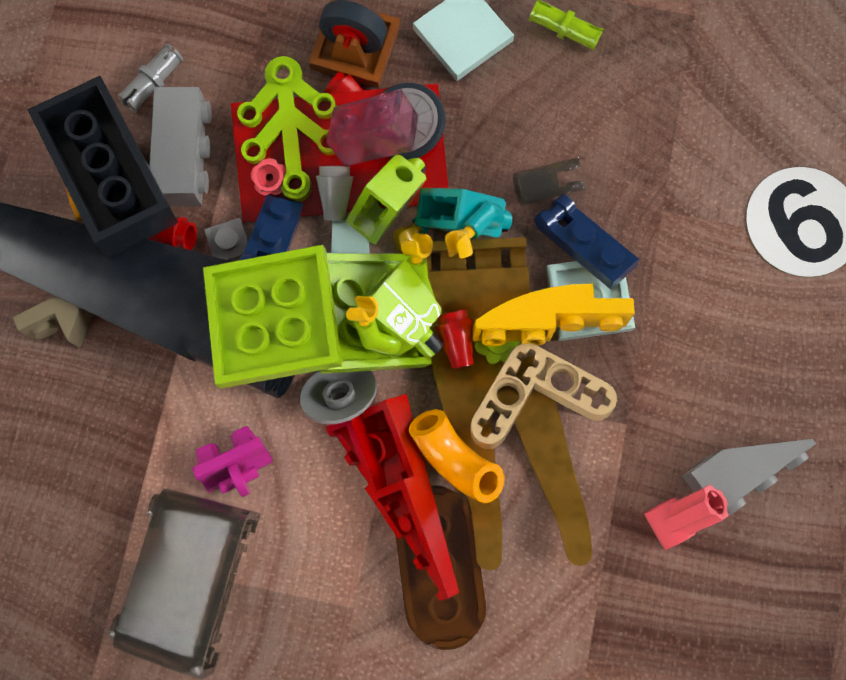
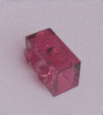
M402 89L339 105L333 108L326 142L345 166L413 151L419 115Z

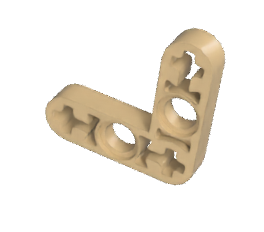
M531 343L520 344L509 355L475 413L470 427L471 438L481 448L493 449L498 447L506 438L533 389L594 421H601L609 417L616 406L617 394L614 388L607 382ZM527 356H531L534 358L533 365L536 368L529 366L521 381L516 377L521 364L519 359L525 360ZM556 373H565L571 377L573 387L567 391H559L553 387L551 377ZM580 383H583L586 386L579 400L573 397L577 394ZM504 386L513 387L519 394V400L513 405L502 404L497 398V391ZM597 393L605 396L603 399L605 405L601 404L598 409L593 408L590 397H595ZM495 410L501 414L495 427V431L499 434L490 433L488 437H483L481 435L482 427L479 424L487 425Z

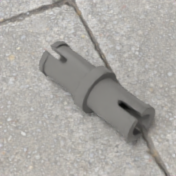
M166 43L147 65H141L137 69L138 75L117 95L120 102L125 107L130 105L129 110L136 113L138 108L154 92V87H164L163 81L183 62L184 59L178 50L175 49L171 52L173 46Z

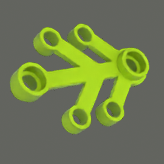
M280 56L271 60L265 69L266 85L252 102H244L239 106L237 115L244 126L253 128L260 124L262 120L261 113L277 96L279 110L255 139L251 138L243 143L241 152L247 162L258 164L265 158L266 150L282 132L286 173L280 187L288 200L302 202L310 196L312 183L309 176L302 171L298 130L318 145L319 150L325 155L336 154L341 144L339 136L335 131L322 129L295 108L294 94L312 105L315 114L322 119H329L335 114L336 103L330 94L319 93L302 80V70L297 61L287 56ZM282 69L290 71L289 76L285 79L277 78V73ZM322 101H328L331 103V108L327 111H320L318 105ZM247 110H255L256 116L252 120L243 118ZM327 137H332L336 140L335 145L331 148L322 146V141ZM252 146L260 147V153L255 157L247 155L248 149ZM293 178L302 180L301 187L296 190L289 188V182Z

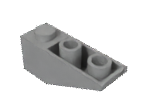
M813 439L723 449L711 454L681 477L692 492L710 484L713 488L721 490L728 502V515H731L746 504L743 497L755 489L757 493H760L777 482L778 479L774 474L786 466L790 471L809 458L806 451L813 447L816 442Z

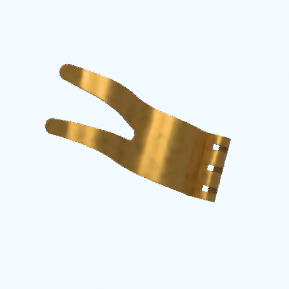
M526 237L470 240L472 249L475 251V269L467 270L466 258H460L458 253L449 257L445 241H434L431 253H440L441 271H432L431 254L426 259L429 281L435 299L441 306L440 315L467 310L468 319L472 318L473 332L475 321L511 299L531 293L529 270L526 267L525 257ZM501 250H509L510 268H502ZM436 319V321L432 324V326L430 327V329H431V330L436 334V336L439 338V336H438V334H437V332H436V330H435V327H434V326H438V324H437V319ZM473 341L474 364L451 369L450 361L442 346L431 357L433 363L431 367L443 411L461 439L479 456L496 464L494 448L484 449L475 444L471 438L470 427L475 413L505 363L499 360L497 364H489L486 360V355H480L476 351V341ZM527 356L525 360L519 359L521 364L516 377L521 381L529 366L536 368L533 365L534 358L531 356ZM504 386L497 391V398L502 404L513 405L519 400V394L513 387ZM533 389L514 425L558 525L566 558L573 565L583 566L592 558L591 532L556 401ZM491 420L487 425L479 424L482 427L481 435L488 437L492 433ZM467 496L473 523L477 563L485 570H495L502 562L503 534L500 498L498 496L492 502L482 503Z

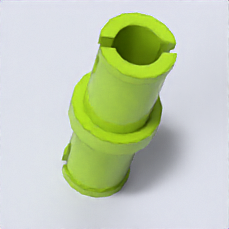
M542 0L536 1L528 20L558 33L556 37L562 40L564 37H567L590 48L592 51H594L604 30L575 17V12L571 10L566 13Z

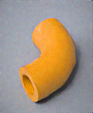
M438 409L429 410L420 414L411 422L409 433L426 460L454 488L482 503L492 502L499 496L503 489L505 478L502 468L473 451L456 433L445 412Z

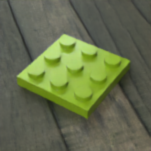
M323 245L203 267L214 380L218 388L222 389L342 366L327 252Z
M327 253L342 366L321 370V374L425 368L433 364L432 358L426 359L415 346L397 357L368 350L362 345L357 330L345 321L347 310L357 306L354 300L355 296H366L388 270L404 259L407 261L411 256H406L405 254Z

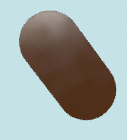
M432 485L431 488L459 593L439 601L435 596L439 592L438 588L426 570H418L413 560L416 558V555L405 538L398 539L396 537L404 609L410 629L420 641L435 649L452 650L466 645L478 633L486 615V600L481 567L476 560L475 537L470 506L458 493L444 486Z

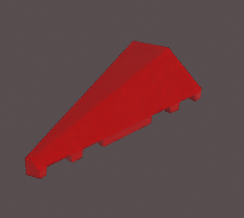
M407 394L381 401L349 421L330 424L325 428L330 437H337L347 451V454L344 456L349 466H357L368 483L364 489L398 539L405 538L416 555V558L413 560L418 570H426L439 590L435 596L441 601L458 594L459 590L423 454L409 433V426L413 421Z

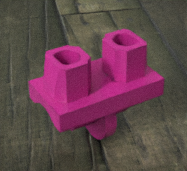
M248 426L232 433L230 438L234 448L221 454L216 443H209L196 449L198 465L193 467L192 470L195 478L202 482L208 493L220 488L224 494L236 488L239 494L245 497L250 494L247 482L260 477L258 469L273 463L270 452L259 436L256 437Z

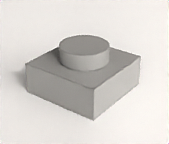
M241 218L204 229L214 257L233 262L240 260L249 241Z

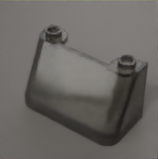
M168 488L163 489L160 495L154 494L147 512V516L151 520L121 614H117L114 617L109 630V638L114 639L113 647L202 680L214 674L220 652H216L215 648L211 647V645L221 640L222 633H219L239 563L242 553L247 552L249 544L242 543V539L247 540L250 532H256L261 514Z

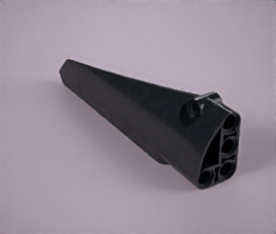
M0 202V270L189 360L199 361L213 368L203 267L233 261L149 239L107 258L93 242L84 223ZM295 375L249 383L247 385L273 397L281 398L287 392Z

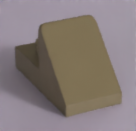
M54 296L12 318L17 330L31 339L47 338L58 331L57 327L60 326L66 339L79 348L83 344L94 314Z

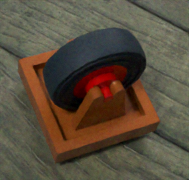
M331 0L325 5L320 17V32L308 62L310 70L335 76L338 72H342L346 76L350 74L357 83L379 89L400 29V18L372 11L368 6L355 2Z

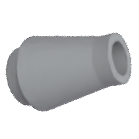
M319 166V175L316 176L324 220H346V210L354 177L350 176V166Z

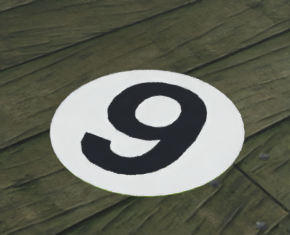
M793 167L773 173L757 186L747 207V228L753 245L767 262L783 272L803 277L825 275L837 270L846 263V187L839 180L817 169Z

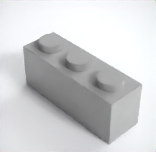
M154 87L150 169L170 206H202L203 193H208L209 189L208 173L204 171V158L210 157V140L208 136H205L206 124L211 123L212 110L210 101H205L199 87Z

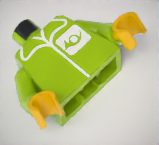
M415 233L413 235L414 241L405 240L401 245L403 254L411 257L407 261L404 259L388 270L366 296H355L354 300L357 306L347 310L345 321L357 330L362 345L368 350L397 357L415 346L426 359H430L444 344L430 329L441 314V306L435 299L428 277L426 258L432 252L433 240L427 234Z

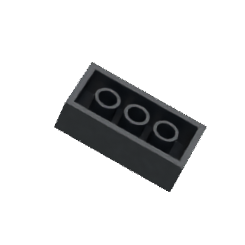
M101 76L95 77L27 109L93 242L107 258L178 224L169 203Z

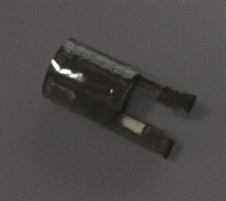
M579 157L514 173L513 184L520 205L524 206L559 197L562 194L567 195L586 190L584 181L579 180L559 186L556 174L557 172L572 171L580 167Z

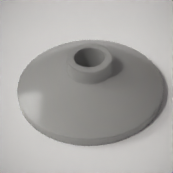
M319 370L303 386L300 394V404L306 416L315 422L322 424L346 422L359 416L371 405L377 393V382L371 371L321 374V370Z

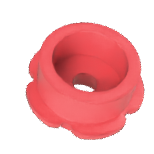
M263 159L251 171V180L255 183V190L265 196L271 193L273 195L280 194L282 192L280 186L283 183L286 168L284 165L278 164L275 159ZM272 174L273 180L267 181L266 176Z

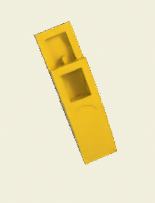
M571 284L550 287L511 299L493 308L475 321L472 339L473 341H482V344L486 346H500L505 344L506 341H522V344L531 343L539 346L551 340L556 327H560L561 330L568 332L578 331L584 327H599L601 331L606 332L618 331L626 327L635 314L634 299L594 298L593 284Z

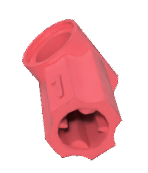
M711 484L678 500L676 497L671 498L644 513L664 550L686 541L694 536L697 531L719 523L729 516L727 512L728 502L721 490L713 488Z

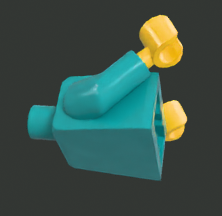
M420 188L417 214L412 219L413 224L395 230L393 238L398 251H401L402 243L405 240L414 241L413 235L415 233L425 234L430 229L447 231L449 233L445 236V242L449 257L458 253L460 258H466L473 254L470 238L477 239L479 236L499 238L502 232H507L510 229L512 214L510 211L505 210L506 202L502 198L466 189Z

